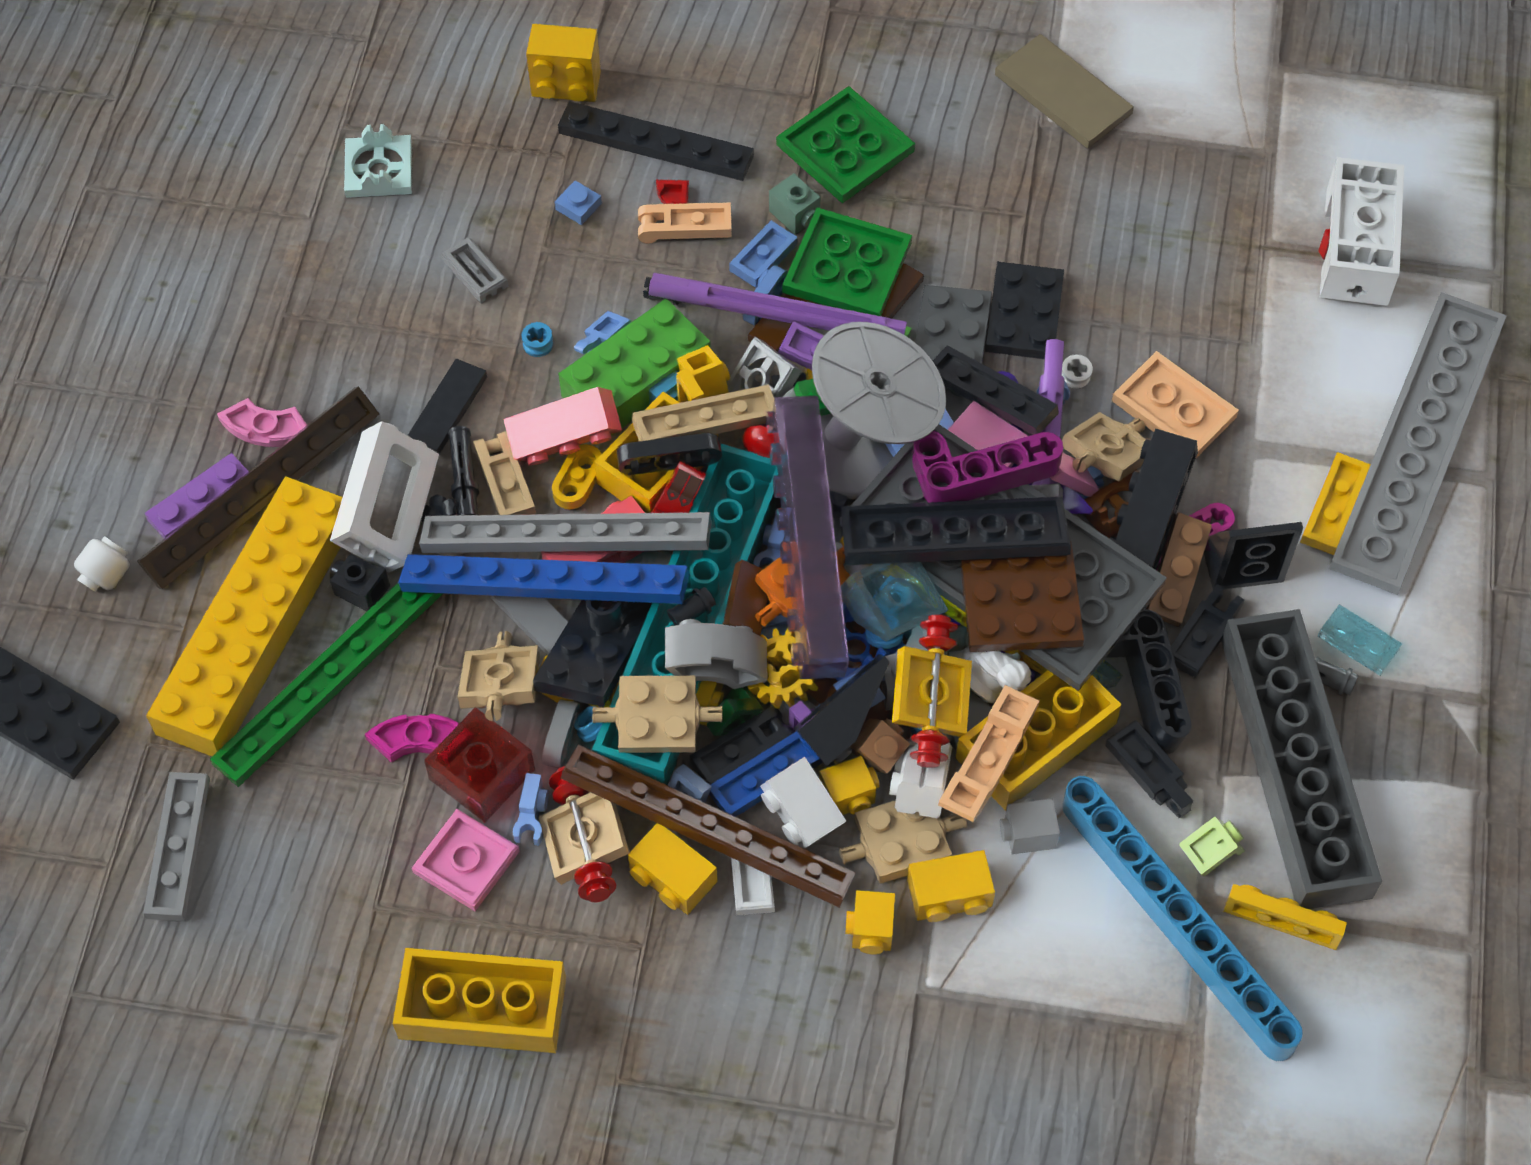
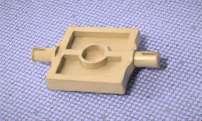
M1098 412L1064 435L1062 439L1063 449L1070 452L1076 458L1073 460V468L1075 470L1079 469V473L1093 466L1100 470L1104 476L1119 482L1142 466L1144 462L1143 459H1140V454L1145 438L1139 434L1145 429L1144 421L1141 420L1139 422L1140 418H1135L1129 424H1123Z
M501 631L497 635L495 647L484 650L465 651L458 691L460 709L487 707L485 717L493 721L495 715V720L498 721L501 718L503 705L517 706L534 703L536 691H534L533 679L539 671L540 663L538 645L512 646V634L505 631L503 636Z
M695 675L620 676L619 697L616 706L593 707L592 709L593 723L616 724L619 732V753L696 752V732L699 722H722V706L699 707L696 697Z
M896 800L855 812V822L861 835L860 843L840 848V857L843 864L865 858L874 868L879 884L907 876L910 863L952 856L946 840V833L967 828L966 819L957 814L941 819L940 816L938 818L920 816L919 812L915 814L897 812L895 808Z

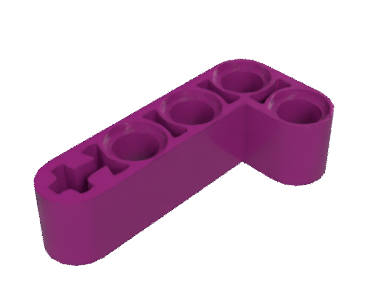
M932 431L929 435L913 443L912 463L923 495L928 503L969 501L1056 475L1060 468L1064 447L1060 437L1054 433L1042 432L952 457L944 437L940 433ZM930 451L934 452L936 455L926 456L922 453ZM1011 462L1016 464L1017 467L1010 468L1004 464ZM972 472H977L982 474L983 476L972 477L969 474ZM944 482L948 484V486L938 487L934 485V483Z

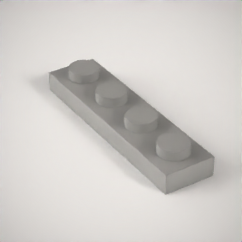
M169 772L143 912L146 919L185 921L210 783L207 774Z

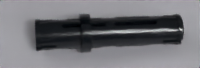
M456 426L448 431L454 484L451 486V496L455 499L456 504H458L456 508L457 516L479 515L477 508L479 485L475 482L470 440L471 432L465 426Z

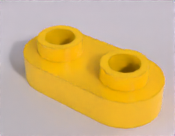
M579 445V451L568 454L552 484L553 499L559 507L569 510L579 508L586 502L597 482L595 461L602 454L593 445ZM585 464L591 465L588 469L581 468ZM568 492H574V493H576V494L573 495V496H566V495H565V494H567Z

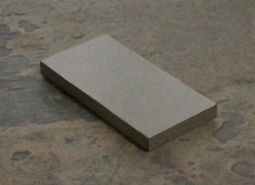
M1042 34L1036 36L995 69V75L1087 149L1133 114L1134 106Z

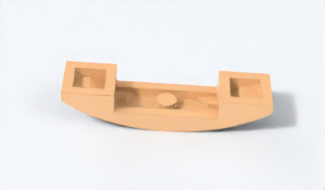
M1007 685L1004 686L989 712L985 726L960 770L955 772L939 800L938 806L974 822L991 797L1014 756L1039 705V700Z

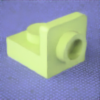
M1213 817L1179 843V846L1203 876H1206L1232 855H1241L1245 852L1239 843L1244 839L1239 830L1230 820L1224 823L1217 817Z

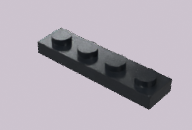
M948 345L933 360L945 387L972 402H977L992 413L1032 435L1041 433L1059 414L1058 404Z

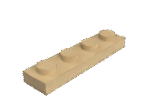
M768 384L634 412L632 414V423L639 441L702 433L719 434L773 422L777 405Z

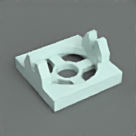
M380 124L379 132H374L371 125H367L362 132V138H345L344 191L346 198L412 194L411 135L393 136L392 131L388 127ZM391 149L396 151L402 158V161L390 162L389 159L384 157V150ZM374 150V157L367 163L355 164L356 159L361 153ZM377 163H384L388 166L387 171L380 170L379 175L371 173L370 168ZM392 173H399L393 179L390 176ZM356 175H363V176H362L361 179H359Z

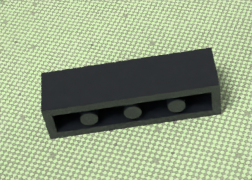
M1156 428L1152 439L1146 438L1142 446L1140 459H1143L1144 462L1140 472L1134 471L1131 477L1128 491L1132 492L1129 504L1123 503L1120 508L1117 524L1121 526L1117 537H1110V540L1155 570H1157L1198 454L1197 440Z

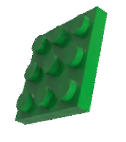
M850 86L843 89L776 137V145L842 204L915 152V142Z
M817 207L782 284V293L825 306L881 316L912 244V235Z

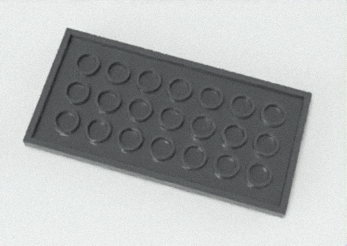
M940 424L933 430L944 437L952 457L977 451V449ZM914 442L904 444L851 506L928 503L913 468ZM930 451L922 453L926 456L936 455L934 452ZM972 472L969 474L972 477L983 476L982 474L977 472ZM944 482L934 483V485L938 487L948 486V484ZM1026 484L973 500L1038 498L1047 496ZM1065 509L1069 537L1073 549L1084 635L1083 647L1020 651L1079 691L1165 585L1167 577ZM960 560L895 563L965 612Z

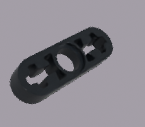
M712 433L631 442L620 446L616 452L619 471L627 475L674 470L679 461L692 467L707 466L718 462L722 458L720 438Z

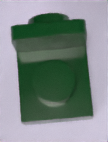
M747 686L732 689L723 699V702L717 706H722V722H708L706 725L714 736L725 735L759 714L763 707Z

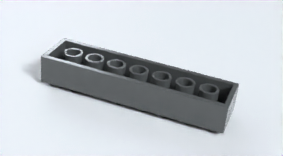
M1300 609L1229 619L1221 642L1295 901L1301 907L1312 909L1373 899L1382 883V878Z

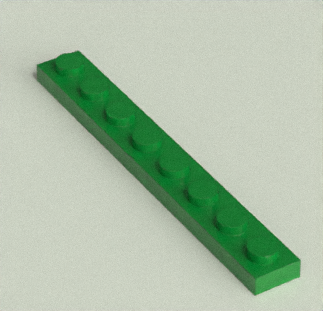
M397 583L210 758L212 765L237 787H240L444 593L402 592Z

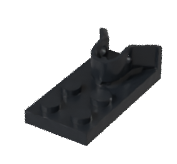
M581 600L534 677V691L604 707L619 682L620 676L624 673L652 603Z

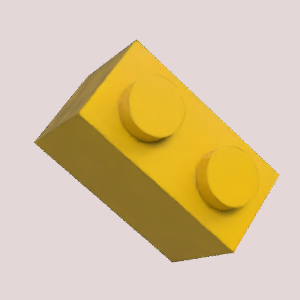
M658 823L628 854L631 876L644 887L650 885L658 891L659 898L669 908L673 910L679 908L687 915L718 882L716 866L666 827Z
M985 850L910 863L908 866L907 881L917 921L927 919L929 922H939L949 918L952 914L965 912L967 915H977L993 906L995 890Z

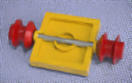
M930 615L928 620L920 623V627L927 631V636L920 638L919 644L928 651L904 646L898 649L892 723L922 729V731L911 736V740L918 744V750L911 752L910 757L917 760L918 766L927 768L939 767L940 762L948 760V756L941 752V746L949 743V739L943 734L958 737L967 734L972 661L944 655L946 651L957 645V642L949 637L951 632L958 629L957 624L951 622V618L945 615Z

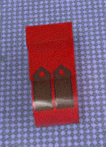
M679 461L651 513H688L706 473Z

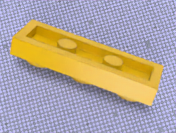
M1339 452L1336 453L1300 543L1332 555L1335 554L1371 464Z
M1233 884L1223 912L1333 950H1336L1341 942L1347 922L1339 920L1336 915L1322 910L1315 912L1301 907L1298 902L1292 899H1277L1265 895L1260 889L1251 885L1239 886Z

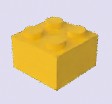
M532 24L526 52L532 97L595 102L601 74L597 29Z

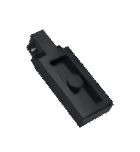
M1133 721L1106 740L1105 746L1159 806L1166 803L1167 807L1178 818L1191 811L1193 800L1184 791L1188 786L1183 779L1184 773L1138 721Z

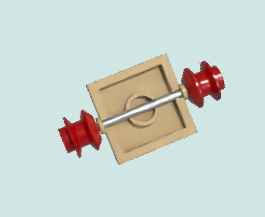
M563 766L552 774L549 779V785L554 790L552 794L553 800L562 806L539 816L554 878L561 885L575 879V882L580 885L578 889L580 898L594 903L602 902L609 898L617 886L616 881L611 878L613 870L608 863L630 853L615 803L561 779L562 771L565 767Z

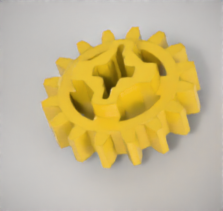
M788 627L785 635H782L775 628L772 632V638L768 639L763 634L761 635L767 641V676L770 686L768 687L764 682L747 687L753 695H757V698L763 704L770 701L775 708L779 709L782 701H785L791 708L795 704L794 698L800 697L805 702L808 700L805 693L808 689L817 691L818 687L813 680L814 678H822L824 676L821 669L817 667L824 663V659L817 653L819 647L813 640L809 641L810 638L805 632L801 631L797 635L791 627ZM797 649L803 652L805 661L799 658Z

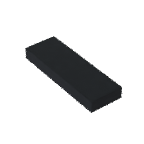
M455 359L407 436L422 441L428 448L440 455L449 440L448 431L458 426L487 379L486 370Z

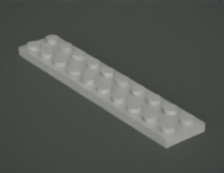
M1443 292L1440 293L1329 569L1398 595L1507 315Z

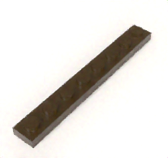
M354 387L138 559L137 562L159 589L165 588L268 505L285 476L299 480L376 418L379 412L360 387Z

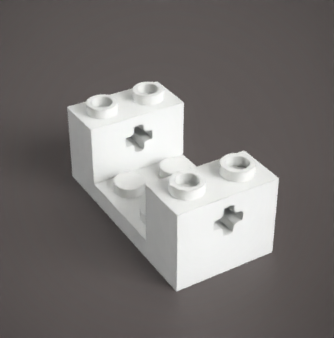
M1341 157L1336 158L1326 190L1325 217H1331L1329 248L1321 270L1320 298L1388 306L1400 274L1404 165Z

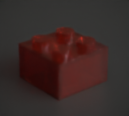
M476 707L424 760L429 780L484 823L524 782L526 773L532 774L535 770L532 750L497 723L488 720L485 714Z

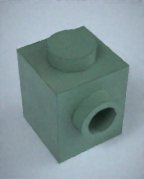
M793 173L769 190V212L796 235L803 229L808 228L816 208H820L821 197Z

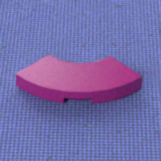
M407 714L400 715L376 725L365 733L366 740L391 763L404 755L417 752L433 754L445 761L472 737L470 730L460 723L436 714L408 717Z

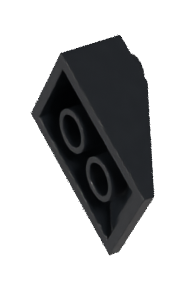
M1302 522L1221 531L1210 535L1204 551V557L1212 588L1214 589L1217 584L1225 589L1284 582L1303 530Z

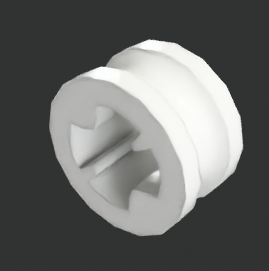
M1077 354L1067 357L1062 363V376L1067 386L1077 389L1089 383L1093 370L1089 359ZM1072 367H1078L1079 372H1081L1080 377L1074 376V372L1071 371Z

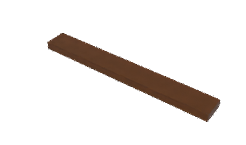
M579 744L562 771L561 779L839 908L854 878L855 872Z

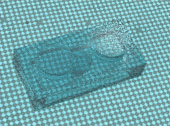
M1340 604L1322 626L1318 634L1319 638L1379 676L1390 664L1402 645L1401 642Z

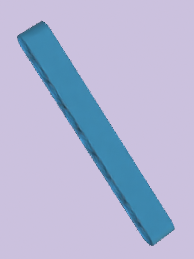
M1086 776L1073 778L1067 785L1062 803L1063 812L1259 1049L1269 1059L1274 1061L1289 1059L1302 1039L1303 1032L1299 1021L1097 782ZM1076 795H1082L1089 800V802L1079 803L1075 801L1073 797ZM1107 824L1111 826L1114 831L1103 832L1097 827V825ZM1121 853H1132L1138 860H1125ZM1148 881L1157 882L1161 885L1162 890H1151L1145 883ZM1180 911L1186 915L1187 920H1176L1171 916L1170 912ZM1198 940L1206 941L1213 950H1201L1195 942ZM1223 970L1231 971L1237 976L1238 981H1228L1222 977L1220 972ZM1246 1002H1258L1262 1005L1264 1012L1257 1013L1248 1008ZM1272 1033H1284L1288 1036L1290 1043H1279L1274 1039Z

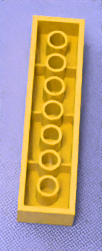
M286 476L284 477L146 714L155 735L209 756H213L236 735L341 548L331 542L330 538L343 497Z

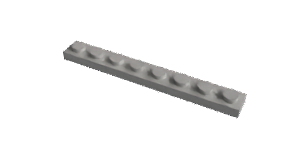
M710 512L425 516L419 545L422 553L708 550L712 521Z

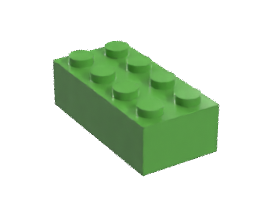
M665 298L559 372L561 396L567 398L596 387L612 390L621 428H623L632 421V414L634 412L644 411L650 405L648 389L675 370L679 372L677 358L707 345L711 348L710 340Z

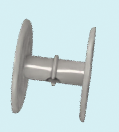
M845 323L831 329L820 339L812 359V376L816 390L831 414L806 419L793 387L781 398L776 407L773 417V430L775 441L782 457L801 479L845 495L848 499L856 500L893 458L885 443L907 444L915 442L929 435L938 426L946 406L944 383L931 358L907 336L892 328L876 323Z

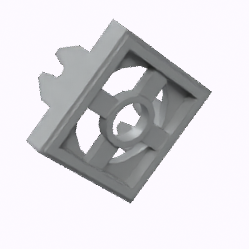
M754 337L732 373L730 380L727 382L728 391L730 393L744 390V388L758 387L760 383L754 377L761 374L763 376L761 386L769 384L776 405H778L781 398L793 388L802 370L766 342ZM776 364L779 369L780 378L776 386L772 387L769 374ZM770 423L761 425L768 428Z

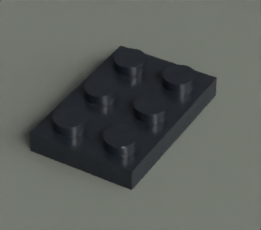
M997 261L985 352L1045 359L1047 340L1056 339L1064 269Z

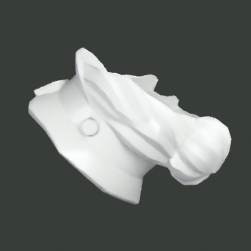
M969 646L962 651L949 652V656L972 661L970 689L987 703L994 704L1005 685L1018 691L1026 688L1027 684L1031 681V671L1025 662L1019 661L1021 656L1018 653L1009 654L1001 653L1000 651L969 652Z

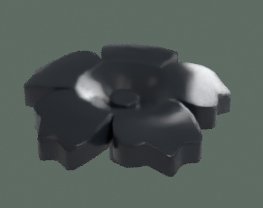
M436 494L430 498L429 506L425 505L421 521L424 522L425 516L456 515L458 504L453 499L446 500L445 497Z

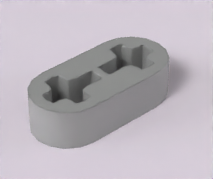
M563 699L559 700L543 749V765L556 768L564 766L576 730L574 724L580 713L579 703Z

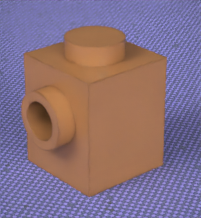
M888 718L885 721L868 719L861 728L857 740L850 747L854 755L857 757L862 756L865 764L869 767L872 766L876 772L888 773L910 743L902 737L904 730L899 725L892 723V720Z

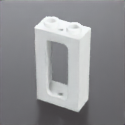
M383 421L362 431L330 541L377 567L380 565L386 568L388 573L404 566L407 555L412 554L439 454L428 448L422 441L412 439L400 432L396 426ZM389 454L412 467L392 539L373 530L370 526L371 515Z

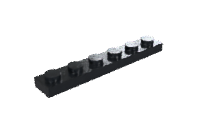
M571 101L568 102L558 124V132L562 135L744 181L754 157V148Z

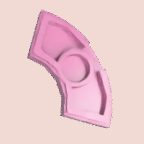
M249 398L217 413L219 421L234 436L245 442L265 447H280L307 426L296 407L282 411H270L256 406Z

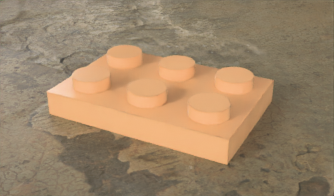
M1157 351L1112 396L1113 403L1132 417L1140 418L1139 422L1143 420L1145 426L1153 432L1156 428L1197 440L1198 454L1196 458L1237 418L1239 412L1233 405Z

